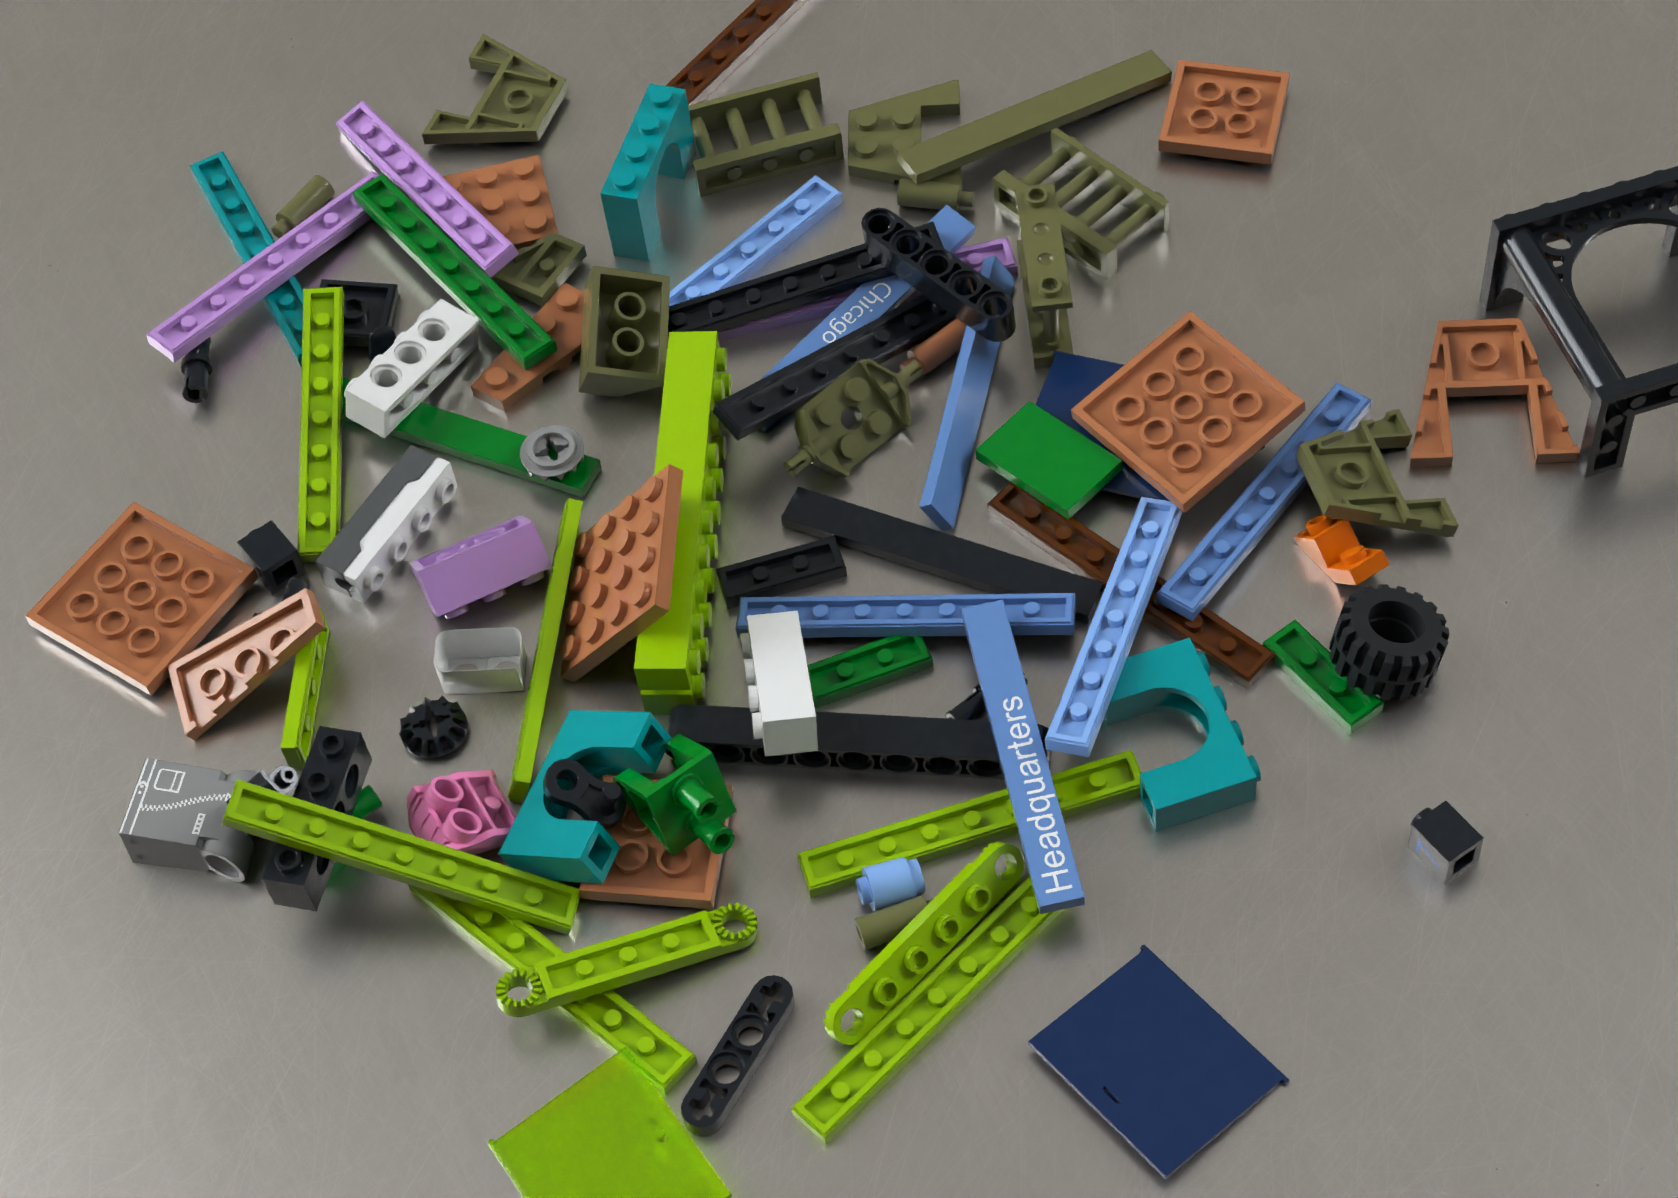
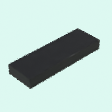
M835 536L715 569L727 610L739 607L740 597H774L847 576L846 566Z

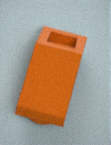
M1320 515L1305 524L1307 529L1294 536L1297 545L1334 583L1357 586L1390 565L1383 550L1364 548V546L1359 544L1349 520Z

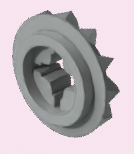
M550 425L539 428L532 432L522 443L520 449L522 466L527 469L531 477L538 475L544 482L549 477L554 476L562 481L565 473L569 471L576 473L577 464L584 461L583 440L576 431L566 426ZM550 445L558 454V458L555 461L551 460L548 456V446Z

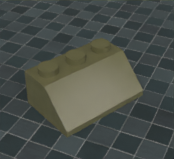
M600 266L592 267L584 287L579 392L620 397L664 386L668 343L670 276Z

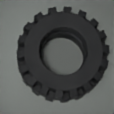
M1379 584L1377 589L1367 586L1362 588L1361 593L1355 591L1349 596L1348 601H1345L1330 641L1329 649L1331 652L1329 657L1331 663L1336 664L1335 671L1340 677H1346V683L1353 689L1359 687L1363 690V694L1370 697L1373 693L1379 695L1382 700L1390 701L1391 697H1396L1398 700H1406L1409 694L1415 697L1422 694L1424 688H1429L1432 684L1448 645L1449 628L1445 627L1447 621L1444 615L1436 613L1438 607L1432 602L1424 601L1423 595L1417 592L1412 594L1407 592L1406 588L1397 586L1395 589L1390 588L1388 584Z

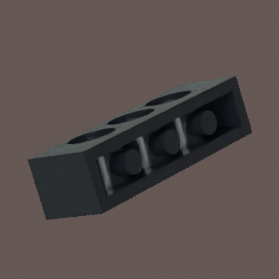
M319 726L293 797L352 816L372 762L361 732ZM275 842L261 879L275 905L317 912L335 861Z

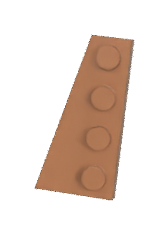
M564 282L532 318L555 340L557 351L528 370H525L504 349L471 385L473 396L502 411H506L542 385V378L557 369L561 371L571 364V357L581 351L584 292Z
M305 588L168 665L183 729L187 737L193 740L198 739L325 629L315 593Z

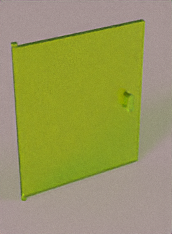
M626 1047L496 1141L490 1139L487 1142L523 1198L732 1197V1194Z

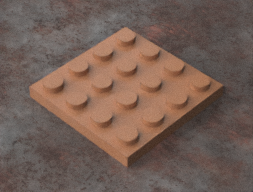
M1191 311L1187 312L1071 409L1072 418L1184 513L1306 411L1303 399Z
M670 464L667 465L658 474L649 477L645 484L632 495H627L621 504L610 513L604 514L593 527L586 532H582L576 538L573 552L575 555L574 569L568 582V587L571 589L570 601L564 615V622L567 624L565 640L560 649V658L562 659L560 677L576 682L669 612L683 470Z
M133 502L25 617L32 627L152 696L170 676L168 665L191 653L259 577L254 567Z

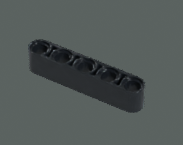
M875 208L863 216L861 225L867 253L872 258L985 339L992 342H1001L1013 335L1016 328L1012 298L1006 291L886 208Z

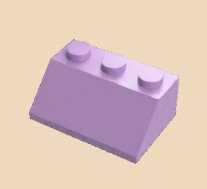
M522 515L409 563L432 612L437 617L444 615L446 619L454 618L469 610L467 604L480 598L484 602H490L502 597L507 593L505 587L520 581L522 586L534 583L545 577L544 570L552 567L533 521Z

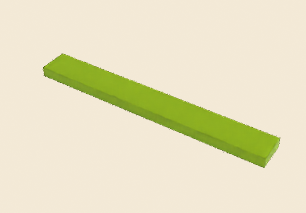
M342 287L303 289L297 551L302 563L315 562L341 531L344 292Z
M571 498L568 501L566 500L560 520L507 797L509 801L521 804L525 801L531 782L583 501Z
M1132 749L1051 774L1063 819L1139 796L1140 773L1142 772ZM1006 788L796 854L810 898L856 884V878L862 877V867L905 857L906 860L916 858L918 863L921 864L1019 832Z
M239 779L235 783L221 825L566 935L569 934L572 928L581 895L578 888Z
M1029 876L791 1108L792 1115L824 1144H827L1064 909L1040 914Z
M408 884L414 894L510 971L512 969L517 971L521 970V968L534 966L535 962L565 953L525 921ZM614 990L557 1006L560 1011L665 1095L697 1063L695 1054Z

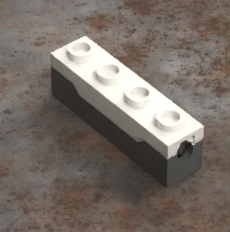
M410 445L315 561L324 584L362 603H365L374 591L380 589L385 581V577L394 565L404 559L410 545L421 532L428 529L434 515L442 505L452 499L458 486L450 462Z

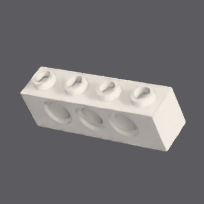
M440 299L429 310H424L418 317L417 322L409 330L401 332L386 352L382 355H377L363 374L358 378H353L348 383L344 392V397L346 398V417L383 438L388 436L478 347L479 319L443 299Z

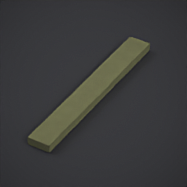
M1150 50L898 151L897 162L917 185L1171 82L1172 71Z

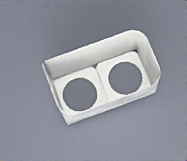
M499 627L446 630L436 637L433 663L445 695L525 690L527 654L521 633L517 628ZM504 662H514L519 665L521 677H519L516 668H495ZM462 664H472L479 669L453 671Z

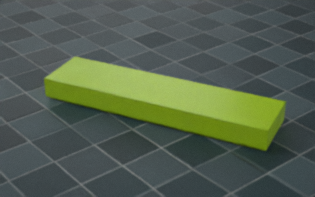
M320 607L325 629L296 653L280 747L288 766L295 770H303L310 752L330 630Z

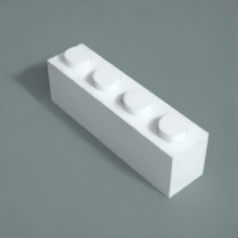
M798 611L748 615V633H740L742 658L744 659L746 685H751L748 686L750 712L758 711L757 713H752L754 740L763 739L765 756L818 751L816 713Z

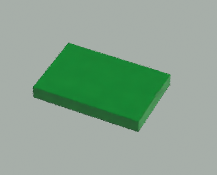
M1030 401L975 450L978 461L1068 520L1123 470L1121 459Z

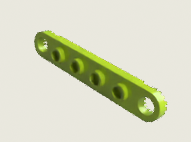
M999 841L988 844V848L984 847L983 853L973 863L969 862L847 985L848 989L840 997H837L834 1003L831 1002L829 1004V1010L826 1009L825 1014H827L826 1018H823V1022L826 1023L824 1029L828 1032L827 1035L833 1040L846 1045L859 1043L1019 881L1024 869V859L1021 851L1014 845ZM1002 854L1007 855L1005 856L1008 859L1006 861L1008 867H1005L1007 871H1003L1002 875L997 876L995 873L996 861ZM854 1009L853 1012L856 1014L854 1018L857 1019L852 1023L854 1027L850 1026L851 1030L847 1029L843 1032L841 1028L842 1017L848 1010Z
M737 902L736 905L727 903V906H721L716 910L709 912L706 910L544 959L535 962L534 966L521 968V970L516 971V969H512L511 973L506 972L504 977L498 979L496 984L497 1005L502 1012L509 1016L525 1017L743 949L752 944L757 936V916L754 914L753 909H748V906L745 904L741 906ZM738 920L746 924V930L743 929L742 933L737 931V934L732 931L730 934L729 930L725 931L723 925L728 921ZM521 986L531 990L530 997L527 996L526 1000L522 998L518 1002V999L513 1001L512 997L508 998L507 993L512 988Z

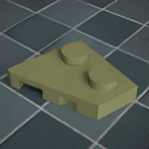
M553 232L537 240L534 245L517 250L519 254L491 279L501 289L544 306L587 256L585 245Z

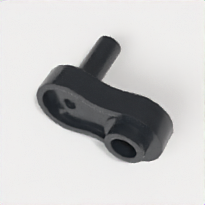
M561 759L554 762L545 773L543 791L551 802L575 811L586 821H598L604 829L615 826L623 817L626 810V798L617 783H608L595 778L579 762L571 759ZM560 779L568 780L572 789L563 790L557 785L556 781Z

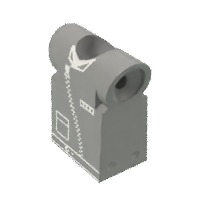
M146 758L119 830V835L132 862L205 872L210 869L216 874L233 881L241 882L245 880L255 850L253 843L254 835L221 825L228 806L226 801L231 797L237 779L248 782L259 771L242 770L227 775L222 770Z

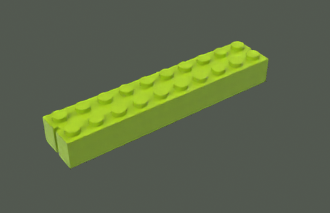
M717 331L669 332L654 476L670 464L683 470L670 610L637 635L634 671L639 690H641L640 695L644 711L651 712L652 715H670L671 709L677 705H697L698 699L705 698V674L700 673L701 663H707L709 657L708 638L703 637L704 627H711L712 608L711 603L707 602V593H714L715 573L714 568H710V559H717L718 554L717 534H713V525H720L721 520L720 501H716V492H723L724 477L723 469L718 467L719 460L726 459V437L721 436L722 428L726 427L713 413L715 403L732 394L731 373H724L727 371L726 347H720Z

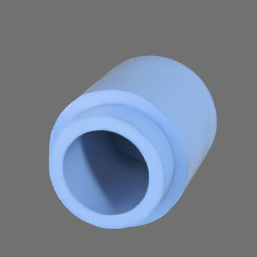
M905 857L862 867V877L856 878V887L862 905L869 903L873 911L881 910L925 893L923 874L916 858L906 860Z

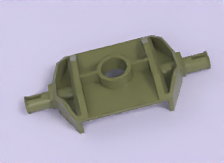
M871 359L860 360L796 410L794 428L800 446L798 447L799 452L783 463L784 468L789 469L787 473L795 477L809 464H815L821 470L835 476L849 477L851 475L850 470L900 429L912 426L907 388L909 384L924 374V369L918 368L921 364L916 360H912L899 373H894ZM845 408L851 409L855 414V425L850 430L846 429L841 422V414Z

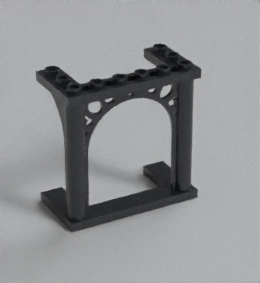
M1678 166L1657 170L1651 174L1628 181H1619L1614 185L1590 192H1582L1573 197L1552 203H1544L1532 209L1515 214H1506L1501 218L1492 220L1479 301L1485 311H1490L1523 301L1525 296L1541 316L1591 399L1577 467L1584 478L1623 467L1635 415L1678 402V363L1626 378L1575 295L1571 279L1572 267L1579 253L1593 239L1607 231L1633 224L1651 223L1667 225L1662 247L1668 257L1678 255ZM1564 239L1570 243L1571 247L1556 249L1548 246L1547 243ZM1553 261H1562L1563 264L1559 267H1554Z

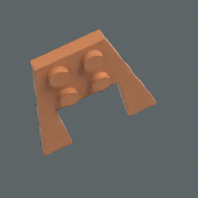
M1520 318L1438 321L1411 453L1410 467L1452 466L1453 448L1447 397L1527 394L1535 463L1578 462L1579 447L1577 444L1574 445L1568 432L1569 425L1563 412L1559 411L1552 397V387L1548 379L1543 377L1538 366V356Z

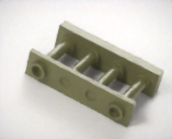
M818 72L688 105L693 136L701 156L700 159L692 160L700 197L844 159L842 135L838 124L834 123L823 126L815 106L822 104ZM801 109L809 130L787 136L780 114ZM765 118L773 140L751 145L744 124ZM730 128L737 149L715 154L708 133Z
M1054 128L1051 131V156L1024 178H1015L1004 169L993 178L994 204L1019 221L1015 187L1039 185L1061 166L1075 173L1077 176L1056 192L1065 253L1106 281L1117 272V247L1144 224L1149 222L1162 232L1169 229L1170 202L1162 194L1152 191L1082 145L1075 137L1068 136L1058 128ZM1090 184L1105 193L1104 196L1078 217L1072 216L1062 209L1064 205ZM1118 203L1134 212L1107 236L1100 235L1090 228Z
M1054 183L1015 187L1022 240H1017V251L1034 369L1051 367L1055 358L1052 355L1054 350L1074 354L1067 308H1073Z

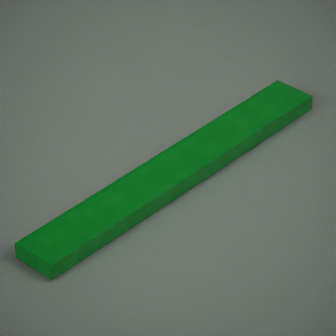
M384 174L379 175L352 192L355 202L468 314L479 319V325L525 370H528L558 350L555 340Z
M343 378L342 420L360 425L346 417V398L344 397V392L351 380ZM420 403L389 434L582 498L585 497L602 468L600 459L584 455V461L577 464L576 473L570 471L565 473L562 481L554 476L549 477L544 482L538 475L531 477L527 469L522 466L520 449L528 436L424 403ZM552 445L548 446V456L553 461L557 460L558 454L553 450Z

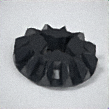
M443 695L438 700L432 701L425 697L423 703L416 707L409 705L407 716L400 718L401 731L399 735L402 743L409 752L422 758H438L453 752L461 745L468 731L466 714L458 702H449ZM431 717L439 723L436 737L428 729V721Z

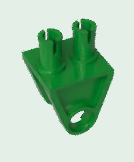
M677 734L663 744L668 752H672L674 758L670 761L676 768V771L666 778H662L655 783L631 768L625 769L613 778L614 783L620 786L627 805L672 856L698 838L715 854H722L733 845L735 839L733 831L722 822L737 812L714 755L708 748L682 734Z

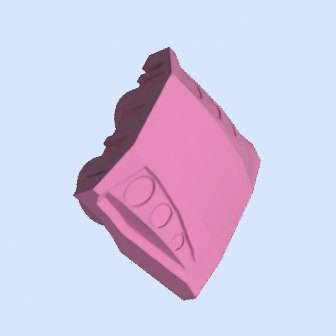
M493 770L455 772L447 777L438 776L433 778L428 784L413 786L407 797L409 827L414 836L472 855L502 847L516 819V815L495 781L496 774Z

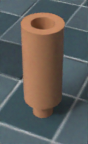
M957 318L908 351V360L900 365V369H904L912 360H916L921 364L918 368L924 369L923 376L960 351L966 324Z

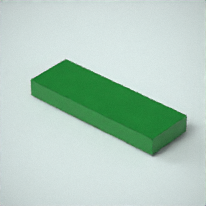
M1293 620L1263 642V646L1275 654V663L1350 735L1383 711L1384 702L1372 693L1370 697L1363 694V690L1359 687L1353 689L1346 683V677H1340L1335 671L1336 664L1331 663L1329 657L1330 652L1296 620Z
M893 635L807 665L814 707L816 709L932 668L933 658L923 637Z

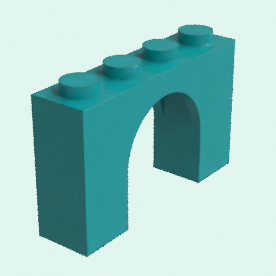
M649 84L600 195L614 256L650 262L661 236L655 201L657 175L685 179L693 162L692 160L696 155L686 89Z
M1190 638L1127 657L1104 716L1107 726L1151 712L1172 711L1183 714L1195 721L1206 735L1207 739L1204 745L1192 756L1140 773L1139 797L1155 832L1254 801L1256 798L1257 782L1261 781V773L1256 759L1252 755L1247 757L1242 747L1244 739L1239 724L1236 720L1230 721L1225 712L1227 710V703L1220 686L1213 687L1210 681V667L1207 658L1202 651L1196 652Z
M570 710L498 854L512 868L553 881L603 884L621 846L598 821L567 820L569 808L551 802L543 791L545 773L554 762L561 759H571L579 762L597 779L610 773L622 772L627 768H631L638 773H656L667 750L663 744L672 737L651 712ZM560 779L556 781L561 789H572L568 780Z

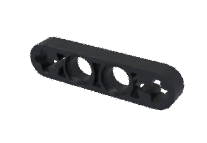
M776 975L766 976L754 985L684 1097L681 1105V1114L686 1128L692 1134L700 1137L711 1136L721 1129L791 1016L795 1007L793 989L790 983L783 977ZM779 992L781 993L782 1002L774 1001L771 1003L767 1010V1021L762 1016L767 1008L765 996L773 997ZM747 1027H756L763 1032V1037L757 1044L747 1046L738 1041L739 1033ZM731 1064L739 1068L738 1078L731 1083H719L714 1078L716 1070L723 1065ZM709 1088L715 1094L710 1102L712 1116L703 1115L700 1120H697L694 1109L703 1110L711 1099L707 1089Z

